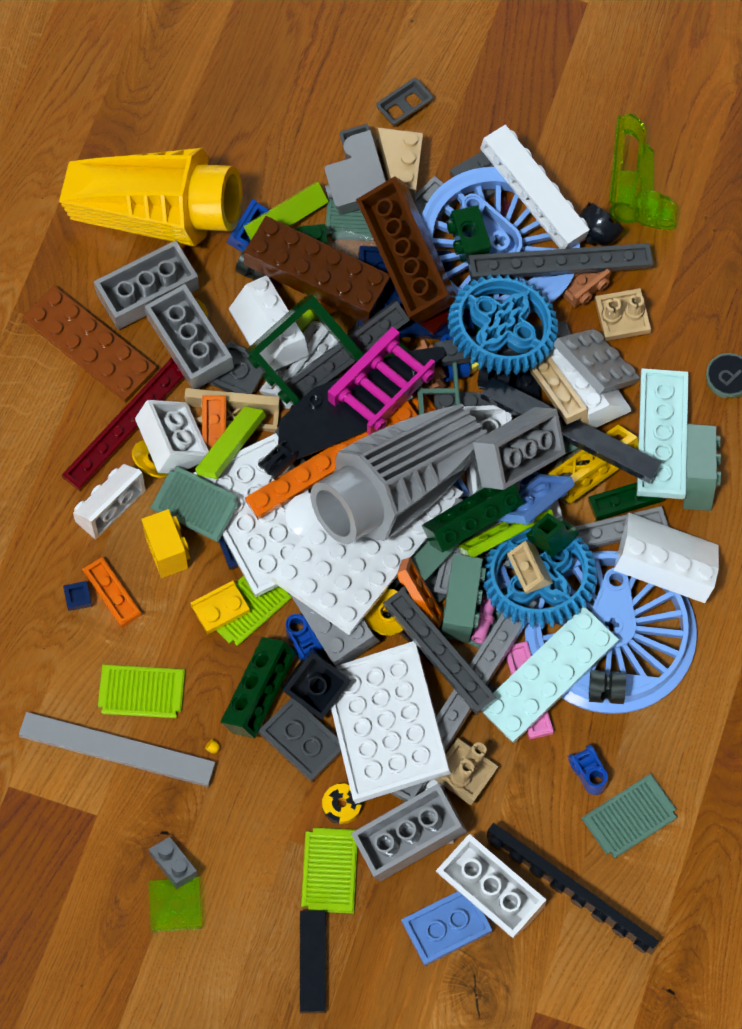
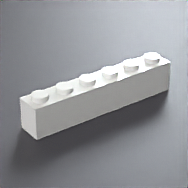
M505 124L484 137L480 149L560 249H569L584 241L590 230L587 222L578 216L574 211L572 203L562 196L559 187L546 176L544 168L534 161L531 152L518 141L516 133Z

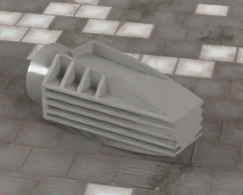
M463 404L421 414L372 433L340 450L335 459L336 467L334 473L312 486L310 497L314 513L325 531L342 544H351L362 536L385 541L424 513L459 479L476 458L473 441L486 435L488 431L486 429L481 431L482 425L480 423L477 424L476 418L470 415L468 409L463 410Z

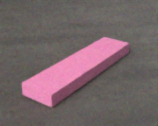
M527 641L513 644L506 655L511 675L531 657ZM548 711L527 730L529 740L553 734L554 731Z

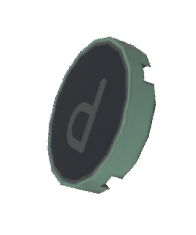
M726 353L720 354L711 360L707 366L706 382L714 394L721 398H738L742 396L741 356Z

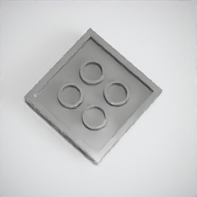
M595 329L559 337L553 344L599 395L634 385L640 379L635 373V369L620 357L619 352L611 347L604 340V336Z

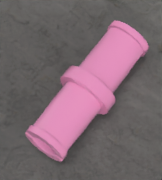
M486 593L482 595L478 612V626L474 628L471 640L478 644L484 643L488 636L490 625L494 622L493 613L495 607L491 605Z

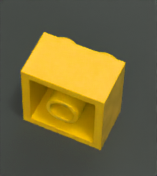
M169 509L142 518L145 538L160 577L164 578L188 569L187 560L190 559L189 548L185 537L181 535V528L177 517H172Z

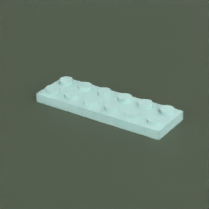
M641 368L638 450L662 463L650 484L637 478V496L685 499L688 372Z
M586 607L581 608L578 615L575 614L571 620L564 624L493 693L497 697L496 701L483 710L482 713L514 744L619 642V639Z

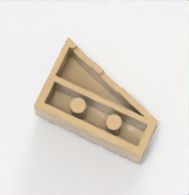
M378 128L376 145L377 149H379L382 167L384 168L385 180L387 181L396 176L406 183L415 202L423 133Z

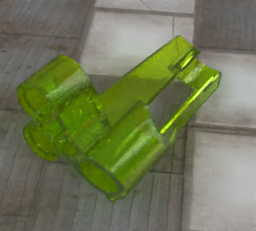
M629 113L618 116L609 197L610 213L613 218L622 223L638 222L647 227L672 230L676 227L678 206L670 200V197H665L663 194L654 191V150L646 143L645 126L634 114ZM625 134L633 135L639 142L636 172L621 171Z

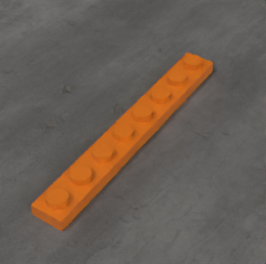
M406 401L387 419L384 428L418 415L409 402ZM367 431L325 449L245 497V502L258 520L291 501L295 496L311 489L320 480L334 473L336 467L335 459L338 452L368 436Z

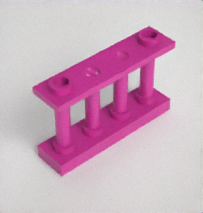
M391 327L328 390V401L336 407L340 402H346L369 421L367 423L368 435L383 429L387 419L424 382L428 383L435 375V361L431 359L423 366L399 346L400 332L394 327ZM389 353H394L417 372L409 382L383 362ZM373 369H378L401 388L393 398L367 378ZM357 385L363 386L385 405L377 414H374L351 395V391Z

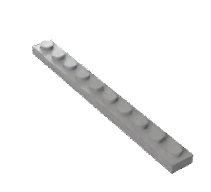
M533 601L523 607L536 609L537 602ZM503 613L469 665L486 686H488L524 628L520 620L514 624L511 617L505 619ZM455 689L436 717L445 752L472 711ZM427 782L401 789L391 794L406 802L419 795Z

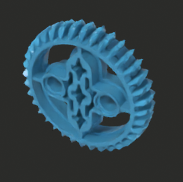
M490 274L487 276V279L481 276L478 282L473 279L470 285L466 284L463 290L460 289L455 297L456 300L450 306V313L448 315L449 334L453 338V345H458V353L464 352V359L471 358V365L478 363L479 370L484 366L487 368L488 373L492 369L496 370L497 375L501 371H504L507 376L511 371L515 375L520 370L526 373L529 368L533 370L537 364L540 365L554 348L553 344L557 340L558 319H556V311H552L553 304L548 303V296L542 297V290L535 291V284L528 286L527 279L522 283L519 282L518 276L514 280L510 279L509 274L505 278H502L500 274L496 278H493ZM499 293L510 296L501 304L495 299L483 295ZM530 306L537 313L543 325L541 341L536 338L535 328L526 321L530 313ZM465 308L470 310L472 322L481 328L476 335V343L470 338L463 325ZM506 345L515 352L525 354L503 356L495 353Z
M530 527L494 546V549H490L489 557L485 559L484 568H486L483 586L491 605L496 607L498 614L503 613L505 619L511 617L514 624L520 620L523 627L530 623L532 629L535 627V624H540V627L543 629L547 623L553 628L554 622L558 621L562 625L564 618L571 620L572 613L578 615L580 608H585L587 606L586 602L591 601V594H594L597 584L596 561L592 551H589V546L583 544L582 538H575L553 558L545 552L540 555L553 582L552 584L526 594L524 591H517L523 588L517 575H515L508 584V594L504 595L498 585L499 567L508 556L507 553L525 540L530 542L526 536V533L531 530ZM575 555L581 564L583 576L579 589L570 597L571 587L563 576L569 572L573 563L572 557ZM539 596L549 605L554 606L545 609L523 607L533 602Z

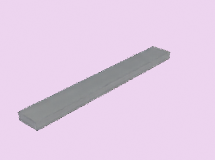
M662 506L632 513L668 526ZM627 514L576 526L575 528H577L579 534L576 538L581 537L583 544H587L589 549L621 542ZM536 546L539 554L541 555L544 551ZM490 549L478 555V558L482 559L481 567H484L485 559L489 557ZM508 556L500 565H504L505 569L511 568Z
M28 712L25 714L19 732L20 738L209 787L216 765L214 761Z

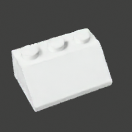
M147 400L135 417L158 473H169L170 470L174 472L176 466L187 470L198 465L209 452L187 402Z
M125 464L119 469L115 468L102 485L99 484L93 489L91 496L86 501H81L75 507L73 512L75 522L96 540L146 491L142 472Z

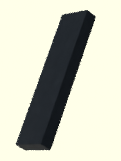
M300 911V1013H325V911Z

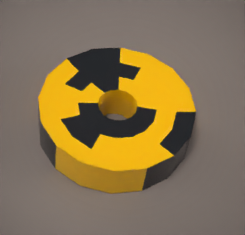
M336 784L330 787L324 793L322 799L325 816L331 822L339 825L354 821L359 816L362 808L361 802L355 804L353 801L350 785ZM339 801H345L346 806L339 807L337 803Z

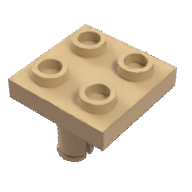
M641 288L595 296V304L605 341L650 334L651 327Z
M457 738L446 754L451 774L434 780L472 805L499 766L484 757L487 751L484 744L477 742L471 748Z

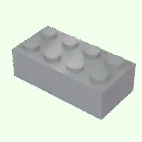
M176 240L93 281L96 295L117 330L145 317V305L186 284L191 293L200 289L198 276Z
M186 284L144 306L148 321L192 389H198L234 369L231 354Z
M534 407L473 441L481 485L484 488L504 490L566 454L558 411L552 408Z
M292 596L332 663L336 666L352 661L380 642L365 618L349 636Z
M438 783L357 829L351 835L372 875L381 882L467 833V830L444 788Z

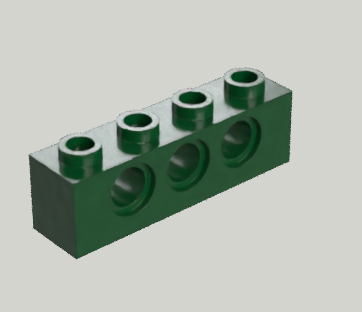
M515 484L504 490L483 488L422 524V528L430 545L443 553L523 505V501Z
M261 637L220 722L233 734L256 738L296 655V652L287 643L281 640Z

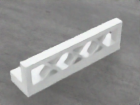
M312 321L303 333L309 356L275 370L284 382L288 381L338 343L321 322ZM267 382L259 390L262 395L279 397L278 393L280 392L276 386L271 389L272 387ZM280 398V405L285 409H290L292 404L290 402L286 404Z

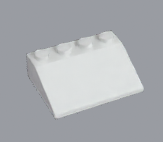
M628 513L614 571L705 603L715 588L719 569V545Z

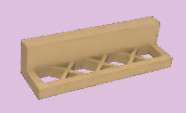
M550 355L540 365L537 364L533 370L529 368V371L566 424L579 420L589 425L588 409Z
M185 389V402L188 403L189 408L198 407L202 409V395H226V413L228 414L226 416V428L232 422L229 420H234L235 416L244 406L264 410L265 414L274 415L273 425L261 422L256 430L275 432L278 428L280 397ZM202 415L199 418L194 417L196 424L202 425Z

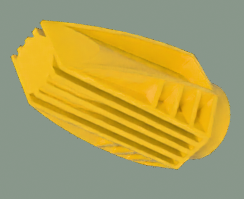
M204 148L70 161L59 202L62 203L61 205L64 207L67 215L70 216V219L74 221L171 242L176 240L177 243L195 247L206 238L207 230L233 231L236 228L241 215L243 193L240 173L235 166L208 165L209 158Z

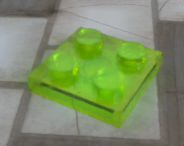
M199 877L178 889L174 887L169 879L148 881L152 933L202 929Z

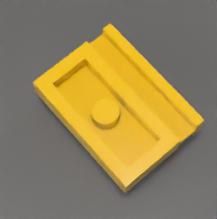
M234 581L190 603L207 635L250 613V608Z

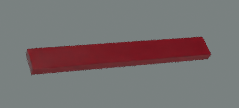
M172 357L62 474L63 479L81 492L139 429L135 417L147 400L165 401L185 380Z

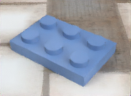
M537 475L518 491L523 505L496 521L520 523L523 525L534 522L535 517L551 508L552 503L564 497L568 493L567 491L575 485L572 477Z
M458 891L401 919V923L424 967L492 933V928L484 913Z

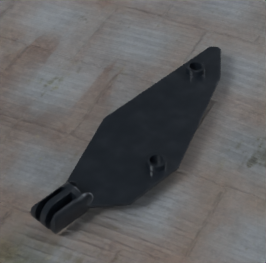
M442 347L407 351L423 366L431 359L436 364L445 355V350ZM397 356L383 361L407 382L417 374L416 371ZM373 369L368 374L367 378L391 398L401 390L378 369ZM340 378L314 387L280 419L278 445L258 463V466L264 469L265 473L271 475V478L276 480L298 459L367 431V423L369 421L346 402H340L335 407L328 401V390ZM357 385L351 391V395L374 414H377L385 406L363 386Z

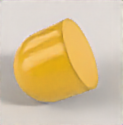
M211 739L205 749L212 754H216L220 746Z

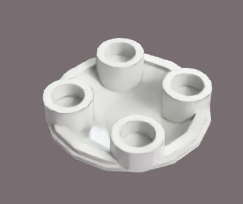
M302 493L295 496L288 503L285 511V518L289 528L297 535H300L301 538L305 536L318 520L312 507L310 493Z

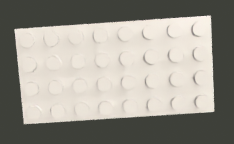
M452 485L424 513L385 541L362 536L351 544H342L332 538L317 520L271 575L270 580L350 636L397 578L401 561L409 557L412 559L426 542L427 536L422 528V524L453 507L455 499H460L463 492Z

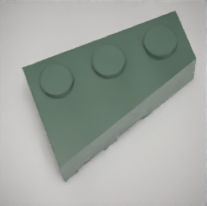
M687 425L686 495L683 501V509L712 510L715 488L720 486L721 472L717 471V468H720L721 454L717 453V450L720 449V436H716V426Z
M453 554L441 634L447 640L469 643L473 627L477 628L479 613H475L476 604L481 605L483 590H478L479 582H484L486 568L481 567V558Z

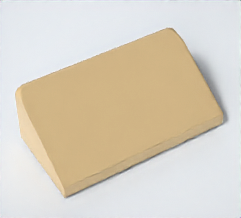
M525 540L507 553L526 594L553 583L534 544Z

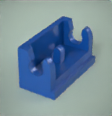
M252 199L226 243L243 252L251 241L243 226L269 210Z

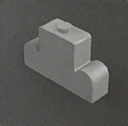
M371 130L348 137L343 145L347 159L325 166V173L329 185L325 186L329 199L333 198L340 215L360 209L356 199L386 182Z

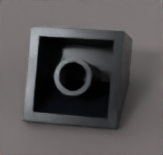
M311 647L282 685V691L322 720L352 680L331 661Z

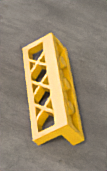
M616 425L605 433L613 438L618 434L624 438L619 441L638 450V437L622 426ZM581 450L552 470L549 475L560 476L563 473H573L569 477H572L575 485L564 496V500L571 504L619 468ZM590 460L586 465H577L580 461Z

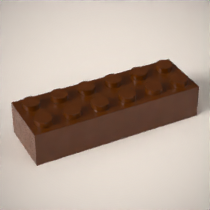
M394 176L357 198L358 206L408 317L421 324L449 308L456 300L455 297L457 295L406 183Z
M265 216L244 251L245 266L305 295H314L318 301L364 323L374 316L390 287L391 277L388 273L268 216Z

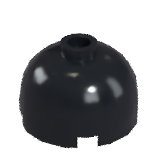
M588 202L579 216L588 224L590 230L584 241L591 246L594 243L600 246L610 245L625 231L619 222L613 224L614 221L607 212Z

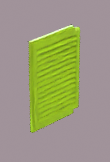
M242 576L235 585L250 608V613L216 631L229 644L234 642L236 646H239L292 599V596L287 591L278 586L255 597L245 577Z
M102 664L98 707L102 708L101 714L177 718L176 712H181L185 669Z
M313 828V832H305L301 907H308V911L354 914L357 844L351 833L356 830Z

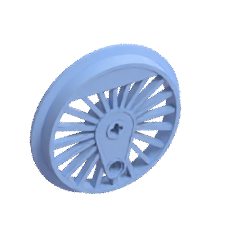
M495 167L472 169L454 176L435 191L427 202L421 216L434 246L454 248L453 242L455 240L433 238V230L436 228L449 233L447 224L436 219L442 211L450 216L451 211L454 209L448 204L457 198L461 204L460 209L479 206L491 244L489 254L557 249L524 246L552 240L548 233L522 238V236L541 226L536 220L521 230L517 229L531 213L528 208H526L514 224L509 222L519 198L516 193L506 218L500 214L501 190L515 192ZM482 189H495L494 208L485 201ZM472 191H475V193H476V194H469V195L464 196V194L469 193V192H472ZM463 232V234L467 237L472 236V234L469 232ZM580 243L573 248H580ZM450 253L441 255L439 258L442 263L459 260L460 256ZM468 261L446 272L449 280L469 268ZM575 273L528 276L531 279L527 281V285L532 286L535 284V291L542 290V297L548 296V303H552L565 291ZM469 275L463 281V283L459 287H457L450 280L456 295L458 294L460 289L463 290L464 286L466 284L469 285L472 281ZM518 277L519 282L523 283L525 281L523 277ZM499 293L493 294V299L502 304L510 295L504 294L499 297ZM530 306V313H529V314L535 312L534 309H533L531 306Z
M618 551L592 552L596 561L598 573L596 577L599 592L597 596L595 593L591 594V601L594 605L592 606L589 602H586V608L608 630L609 626H613L614 631L610 632L619 639V642L606 654L605 673L607 675L611 673L612 655L616 656L619 672H626L621 654L624 652L637 675L626 674L624 704H612L608 699H605L603 703L589 702L590 671L595 670L598 663L561 698L579 708L592 712L621 714L638 711L666 697L677 687L687 673L695 653L697 641L694 612L686 596L664 588L662 589L666 594L634 610V607L655 585L648 583L632 600L631 590L636 582V578L631 577L629 581L628 575L614 571V568L606 572L603 579L600 566H615ZM577 557L572 558L573 563L569 572L563 577L568 579L575 574L581 584L583 576L581 572L582 567ZM618 580L621 585L613 586L610 584V581ZM571 588L570 597H572L576 593V591L573 588ZM541 596L534 600L537 602L536 609L545 608L547 602ZM670 599L676 611L636 618ZM564 618L562 625L566 624L569 620ZM679 618L681 630L638 625ZM558 621L554 622V624L561 625ZM530 623L525 625V641L528 642L531 656L554 635L542 636L540 624H535L533 629L530 627ZM640 634L681 638L679 651ZM635 641L675 658V660L667 669ZM629 647L662 675L659 678L647 676Z

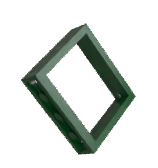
M311 294L305 296L245 350L249 355L247 359L255 369L260 367L265 373L262 376L271 387L275 384L280 390L278 396L286 404L290 402L293 406L300 400L259 353L307 310L310 309L355 363L364 355L314 295Z

